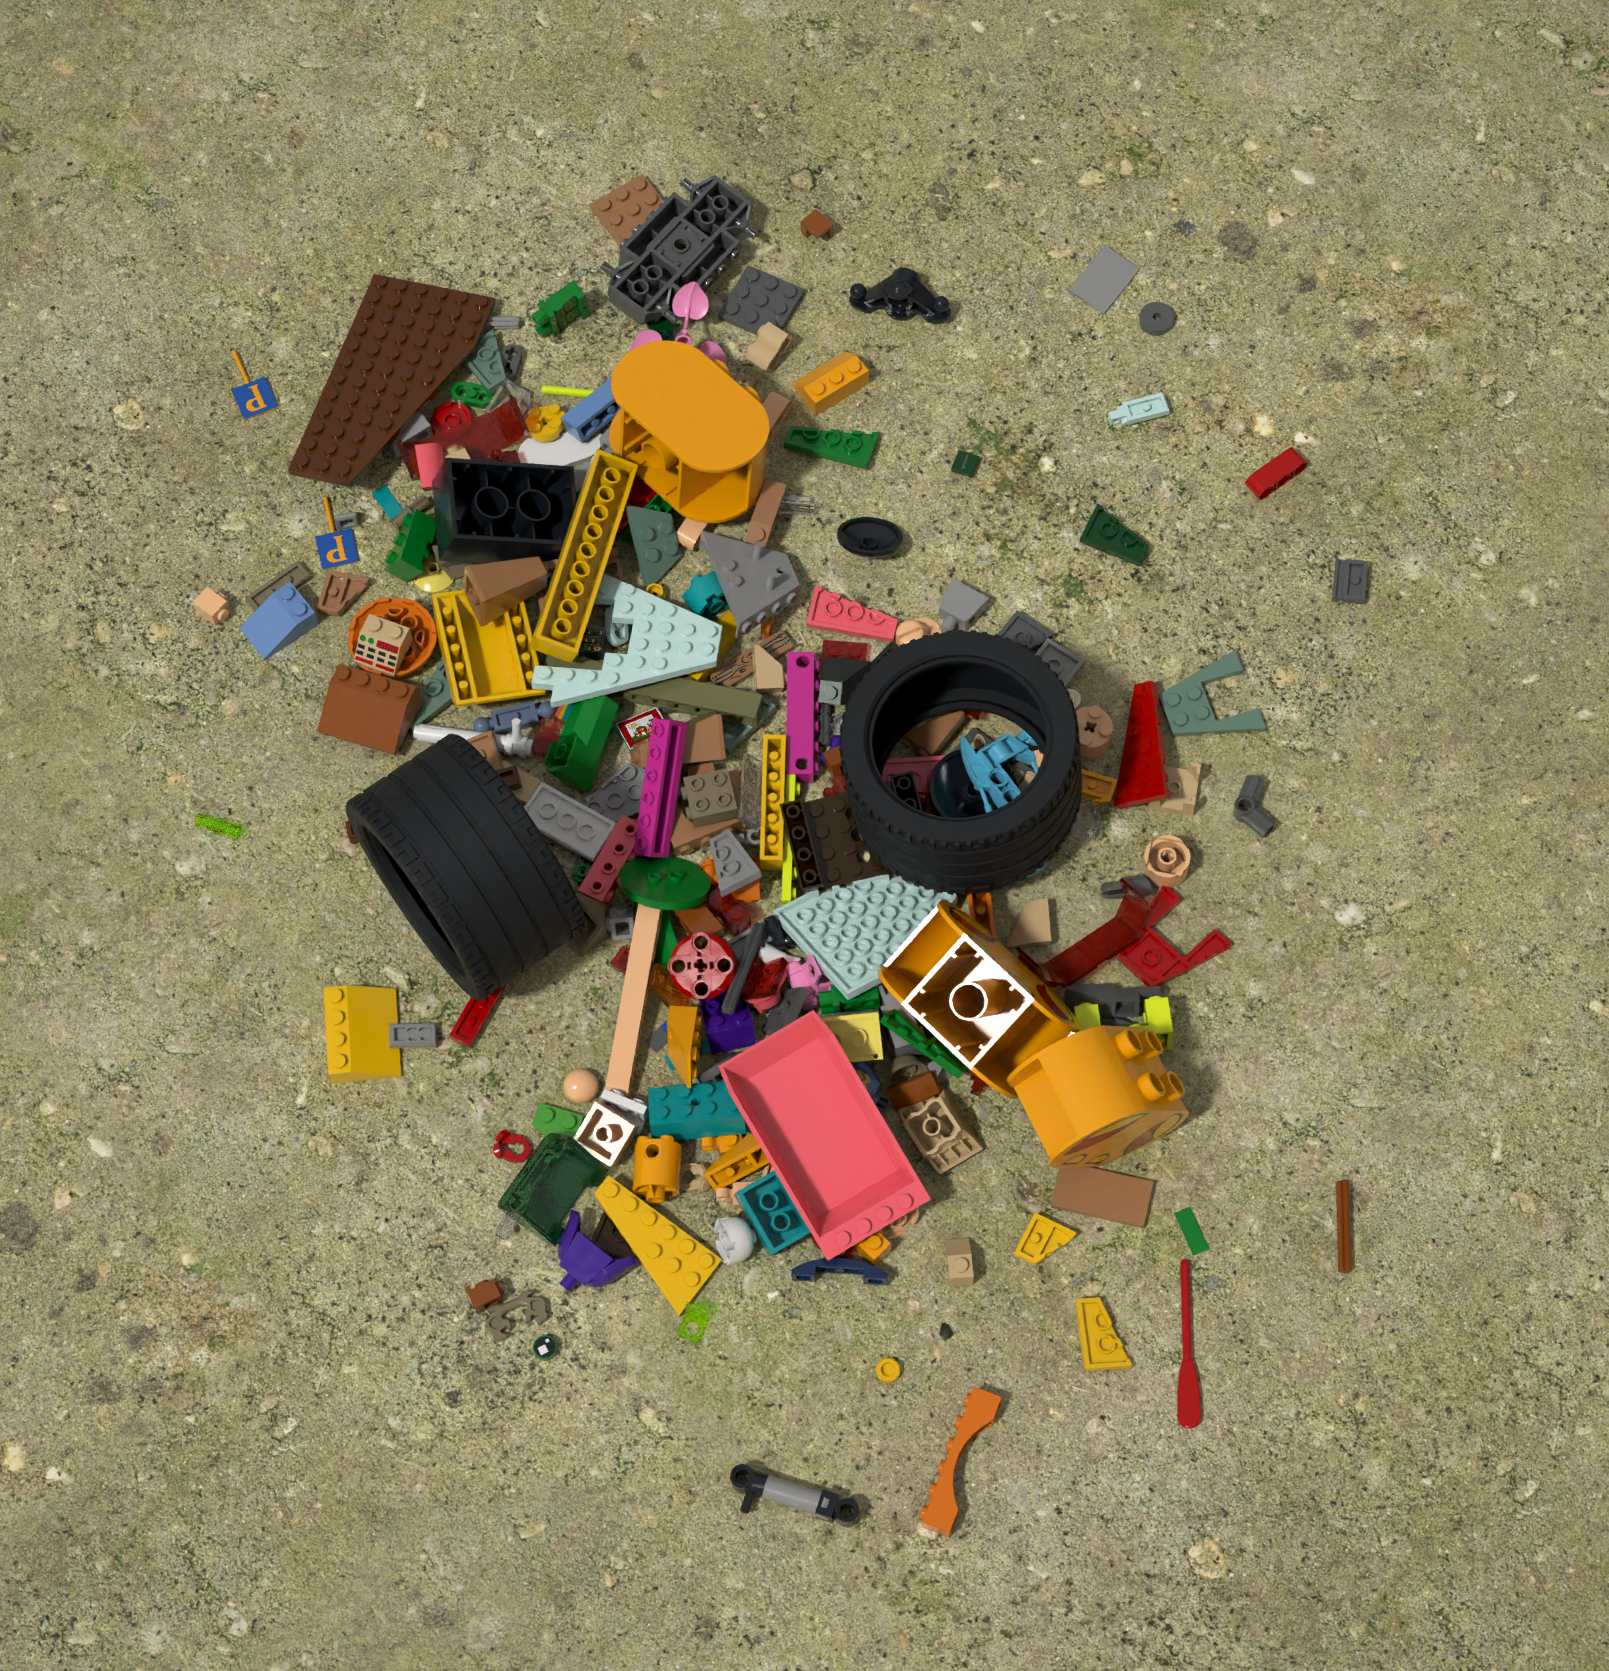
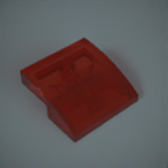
M760 957L754 959L739 999H761L775 995L788 965L784 957L767 963Z

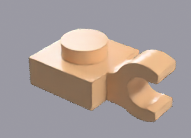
M755 1181L733 1182L732 1189L716 1188V1202L733 1201V1208H741L734 1194Z

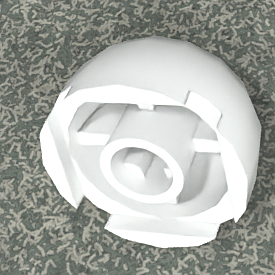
M739 1217L719 1218L715 1222L714 1233H719L720 1239L715 1241L722 1262L732 1265L745 1261L751 1255L754 1243L757 1241L755 1230L751 1229L749 1224Z

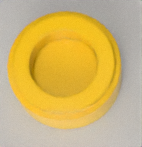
M892 1358L882 1359L876 1367L878 1379L886 1384L897 1381L900 1376L898 1362Z

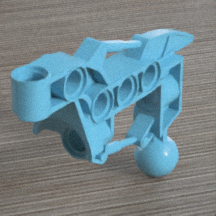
M1023 729L1022 733L1016 737L1007 733L978 750L977 753H975V750L965 737L962 736L960 738L961 754L966 771L974 784V788L981 793L986 813L993 810L985 792L997 808L1009 803L1005 797L1013 800L1021 793L1001 765L1008 761L1018 760L1032 765L1035 773L1038 771L1035 763L1036 755L1027 746L1038 747V745ZM992 779L997 780L999 784H995ZM1044 863L1041 869L1037 868L1034 874H1029L1024 879L1026 880L1046 867V863Z

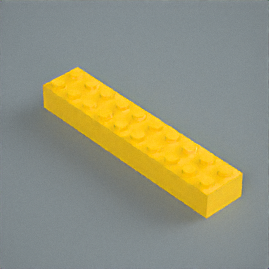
M596 450L590 461L529 648L568 663H572L578 654L638 468L637 464L602 450Z

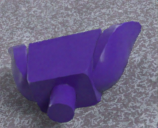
M571 1209L568 1223L558 1246V1258L561 1261L559 1266L568 1272L559 1283L569 1292L578 1282L586 1287H602L615 1280L628 1269L639 1265L635 1257L615 1260L581 1233L580 1212Z

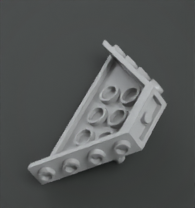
M702 531L699 549L707 552L737 624L736 639L744 634H748L754 627L764 624L768 618L779 614L782 609L793 605L797 601L800 584L787 554L763 548L764 544L761 541H756L755 545Z

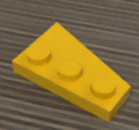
M1100 1297L1076 1299L1074 1303L1084 1371L1132 1368L1133 1365L1122 1348L1123 1344L1112 1327V1322Z

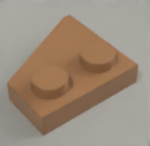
M328 570L316 608L317 612L340 616L370 584L369 578Z

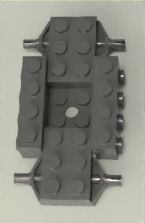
M716 175L695 185L684 178L680 186L690 192L689 203L675 192L669 197L666 196L661 201L659 208L649 213L643 225L639 224L634 229L633 235L629 239H624L620 244L618 264L620 267L613 268L606 261L600 267L611 278L607 295L609 296V302L641 326L646 322L661 317H666L675 324L679 316H676L670 310L669 303L672 305L678 290L690 282H697L705 293L739 256L740 241L734 235L742 232L754 240L759 233L749 226L750 222L748 219L752 202ZM682 243L686 248L678 250L675 248V245Z

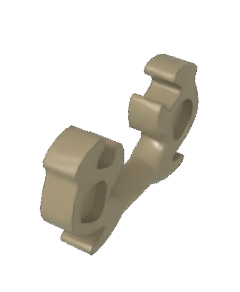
M527 1290L515 1299L503 1304L492 1305L487 1309L489 1314L493 1313L486 1321L487 1330L493 1335L494 1341H505L507 1335L502 1332L505 1329L511 1331L512 1327L509 1320L502 1317L506 1312L520 1306L527 1307L524 1313L529 1323L532 1321V1317H538L536 1322L538 1325H542L549 1318L546 1313L545 1301L540 1297H530L533 1296V1291Z

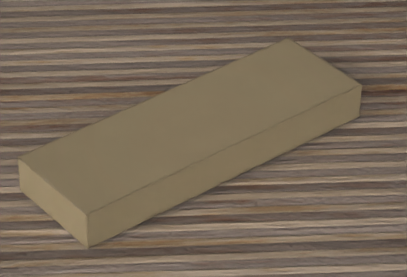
M297 561L245 598L246 602L256 611L272 593L287 583L291 582L296 589H299L310 581L312 576Z

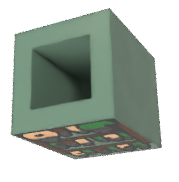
M597 625L586 627L579 649L580 656L594 661L604 660L607 640L605 628Z

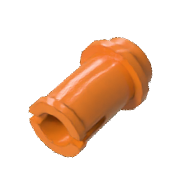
M705 859L700 867L710 879V889H716L719 887V884L713 879L714 860Z

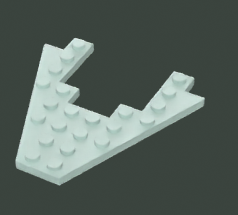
M603 573L594 604L614 605L612 622L633 624L628 653H605L602 670L535 665L532 689L553 690L550 701L551 707H558L717 667L723 628L718 623Z

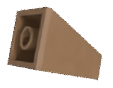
M539 556L466 566L464 593L480 626L487 625L546 587L549 570L546 564H542Z
M702 714L686 721L688 725L682 764L726 759L721 714ZM650 738L632 745L631 761L635 768H646Z

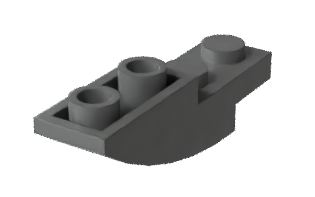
M1112 983L1066 986L1065 1005L1069 1009L1074 1010V1006H1079L1082 1003L1098 1004L1099 1016L1139 1017V1011H1145L1144 1000L1152 996H1161L1160 986L1113 989Z

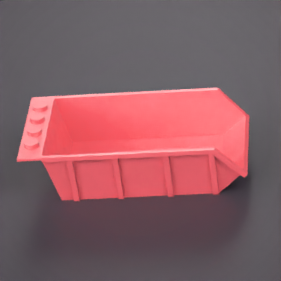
M814 1010L718 1066L730 1096L827 1261L931 1200L835 1035Z

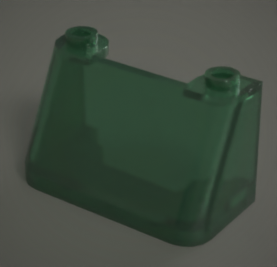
M550 1133L542 1139L500 1198L498 1208L548 1245L556 1247L565 1230V1227L561 1225L563 1219L586 1187L600 1186L609 1170L572 1136Z

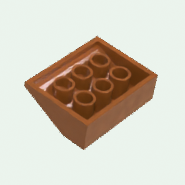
M339 663L329 683L317 731L396 756L424 698L417 686Z

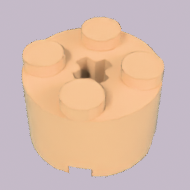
M1097 705L1078 709L1076 714L1079 726L1080 755L1090 759L1100 757L1107 752L1112 741V720Z
M1159 836L1158 839L1150 842L1145 849L1143 871L1150 883L1158 887H1178L1188 874L1191 858L1190 851L1183 841L1176 836Z

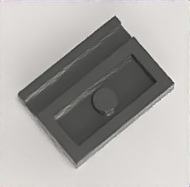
M1336 558L1332 601L1341 600L1345 603L1364 604L1368 561L1339 560V558Z

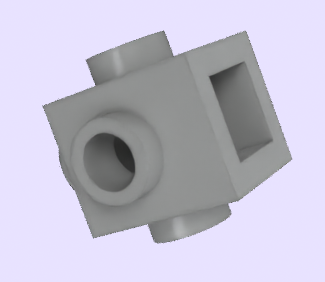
M619 905L610 909V917H606L607 931H611L612 940L632 939L636 918L633 907Z

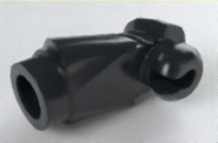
M776 915L763 919L765 923L764 929L772 938L776 949L787 950L789 946L795 944V941L788 934L785 935Z

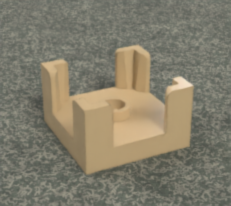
M1166 759L1164 770L1168 774L1169 780L1166 782V787L1170 791L1171 798L1150 802L1148 809L1193 816L1201 764L1191 762L1188 770L1166 766Z

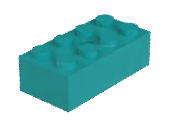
M724 1081L692 1084L691 1088H687L686 1085L648 1088L649 1120L652 1139H660V1136L663 1135L673 1136L674 1141L746 1134L745 1120L730 1096Z

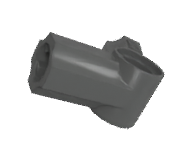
M1247 775L1238 798L1235 800L1233 816L1237 821L1245 823L1263 839L1271 833L1276 826V822L1256 806L1265 781L1258 776ZM1245 806V807H1247L1249 810H1248V811H1242V810L1239 809V807Z

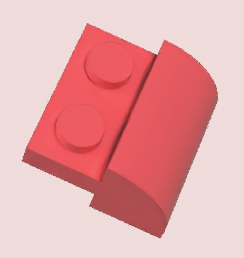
M426 443L415 445L422 489L424 492L433 491L432 481L445 461L442 444Z

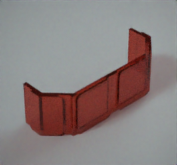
M511 394L509 395V400L494 411L418 441L403 443L400 438L396 446L411 481L421 480L415 445L440 443L442 444L443 452H446L445 449L451 445H462L470 459L477 460L512 446L515 442L529 435V429L515 397Z
M1121 878L1119 881L1125 895L1113 919L1045 964L1036 963L1019 946L1016 948L1019 955L1017 958L1046 986L1057 987V985H1060L1063 988L1071 986L1095 970L1104 961L1112 959L1136 943L1149 921L1152 910L1145 898Z

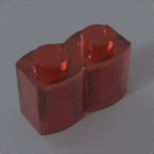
M718 886L708 895L710 912L714 917L718 915L730 933L737 936L751 928L749 911L744 905L734 901L731 893L721 897Z

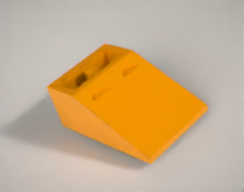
M670 1005L667 1018L668 1057L687 1088H691L692 1080L697 1079L698 1065H695V1063L699 1064L700 1050L697 1048L702 1047V1035L698 1032V1030L701 1031L702 1017L698 1016V1007Z

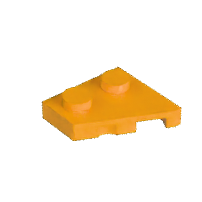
M1081 769L1082 797L1080 808L1111 803L1118 780Z

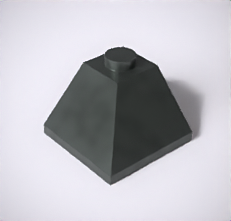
M826 656L820 680L818 702L846 705L851 699L852 691L856 690L855 686L857 683L861 682L863 675L870 671L871 661Z

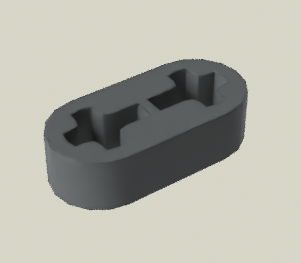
M515 344L505 346L501 354L505 372L510 368V373L507 375L508 384L516 380L522 361L521 349ZM512 352H515L516 355H513L512 360L510 361L509 355H511Z

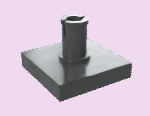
M802 986L782 990L781 999L776 1006L772 1007L762 1032L770 1036L802 1017L804 1014L800 1013V1010L809 991Z

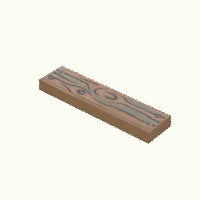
M782 629L757 644L775 660L795 649L794 644ZM752 648L708 675L709 680L718 686L734 687L752 676Z

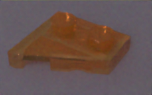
M658 963L651 965L648 987L668 1009L670 1005L689 1006L690 997L684 995L676 988L668 967Z

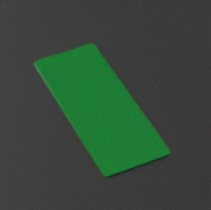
M1191 1207L1175 1212L1174 1215L1192 1254L1196 1255L1209 1250Z

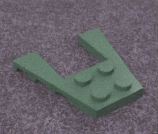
M1236 651L1227 654L1158 695L1159 703L1172 737L1202 736L1204 733L1219 735L1224 732L1248 733V731H1266L1259 708L1216 721L1202 685L1243 673V668Z

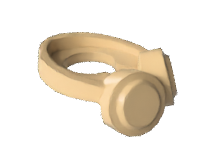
M704 1162L681 1165L680 1189L686 1192L695 1190L702 1193L707 1192L711 1185L703 1175V1172L709 1166ZM686 1172L700 1175L698 1179L692 1180L689 1184L682 1182V1176Z

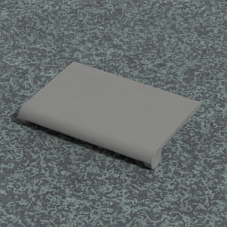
M1104 245L1069 288L1068 293L1071 296L1076 295L1104 315L1140 269Z

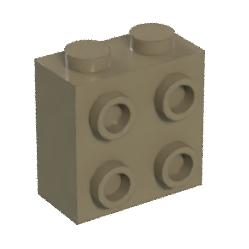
M728 768L683 778L684 786L680 787L683 800H688L689 806L685 807L687 819L692 820L694 827L738 818L737 805Z

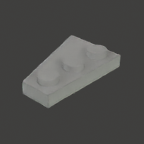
M730 830L709 839L721 897L762 877L759 868Z

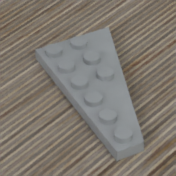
M632 762L625 764L600 785L596 792L589 794L581 804L615 823H618L622 815L631 819L639 816L646 768H635ZM679 780L677 800L680 799V798H682V794H681V789H680V787L683 786V785H682V783H681L680 780Z

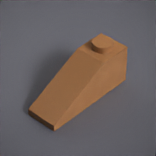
M769 478L765 479L747 530L745 542L755 545L756 541H761L764 544V548L768 547L787 484Z

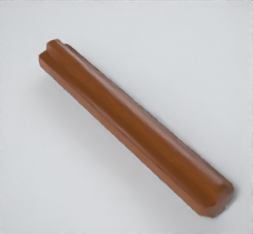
M1339 1180L1336 1183L1338 1271L1340 1273H1350L1352 1270L1349 1181Z

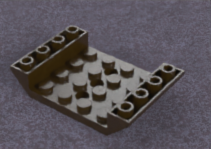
M913 771L890 776L891 781L885 783L891 791L908 805L923 811ZM847 792L804 803L802 799L779 804L802 892L814 890L827 891L831 890L832 886L839 885V887L853 884V881L893 874L892 870L886 869L883 866V862H878L875 855L870 853L867 844H864L862 840L854 841L851 838L852 833L857 828L854 820L846 817V812L851 809ZM860 852H867L870 855V859L865 863H861L857 860V855Z

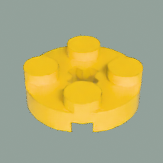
M557 404L529 409L524 419L526 435L529 438L530 436L535 438L537 442H549L560 437L559 433L563 429L564 432L566 430L561 416L565 414L564 411Z

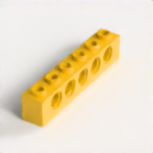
M763 735L760 830L761 870H783L785 824L779 804L785 803L786 735Z

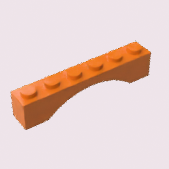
M974 1387L972 1394L967 1393L963 1403L966 1410L964 1415H959L954 1428L957 1429L955 1438L950 1437L945 1450L949 1452L946 1461L941 1460L937 1473L940 1474L938 1482H933L930 1487L928 1496L931 1497L928 1506L923 1505L919 1519H922L923 1528L950 1538L958 1517V1507L953 1490V1478L957 1463L969 1443L982 1431L993 1426L1002 1397Z

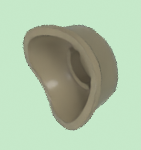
M902 1055L895 1058L892 1062L888 1081L891 1085L908 1081L912 1075L927 1072L928 1068L917 1057Z

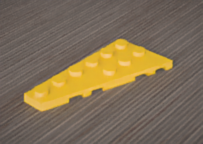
M608 1175L595 1191L594 1197L607 1216L613 1221L623 1239L629 1244L651 1279L659 1287L665 1299L673 1307L676 1315L680 1317L720 1265L722 1259Z

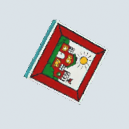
M655 707L616 724L617 730L630 753L633 750L632 745L650 738L653 718L663 719L658 708Z

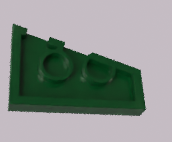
M1097 503L1080 537V543L1140 567L1149 550V544L1132 530L1126 529L1118 522L1119 520L1116 517L1110 516Z

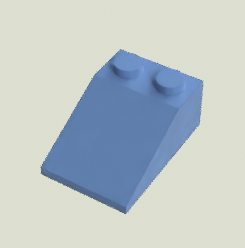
M289 582L272 593L239 629L263 660L266 661L319 625L314 610L293 584Z

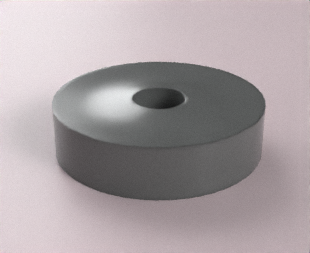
M1151 302L1142 308L1139 324L1144 332L1149 335L1160 336L1171 330L1174 322V313L1168 305L1161 302Z

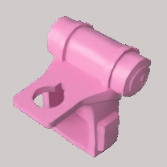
M813 955L808 957L806 963L802 964L800 961H793L784 967L787 970L786 979L792 988L802 986L809 991L802 1006L803 1011L812 1010L819 1004L818 992L831 991L830 984L833 983L819 969Z

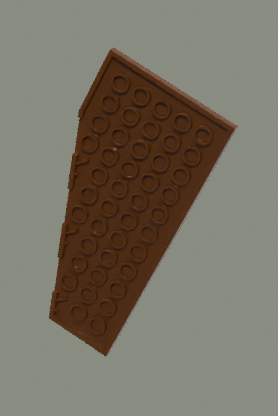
M374 274L289 466V475L352 488L368 470L369 464L387 445L393 443L410 424L411 418L429 399L432 400L451 379L452 373L470 354L473 355L476 352L496 304L495 298Z

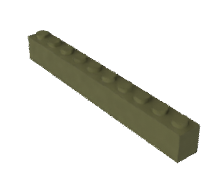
M547 655L544 666L602 670L604 660L594 661L584 656H577L572 663H568ZM673 677L604 695L612 699L695 716L721 714L722 721L754 728H758L764 708L763 695L756 691L738 690L733 686H718L713 682H698L689 677Z

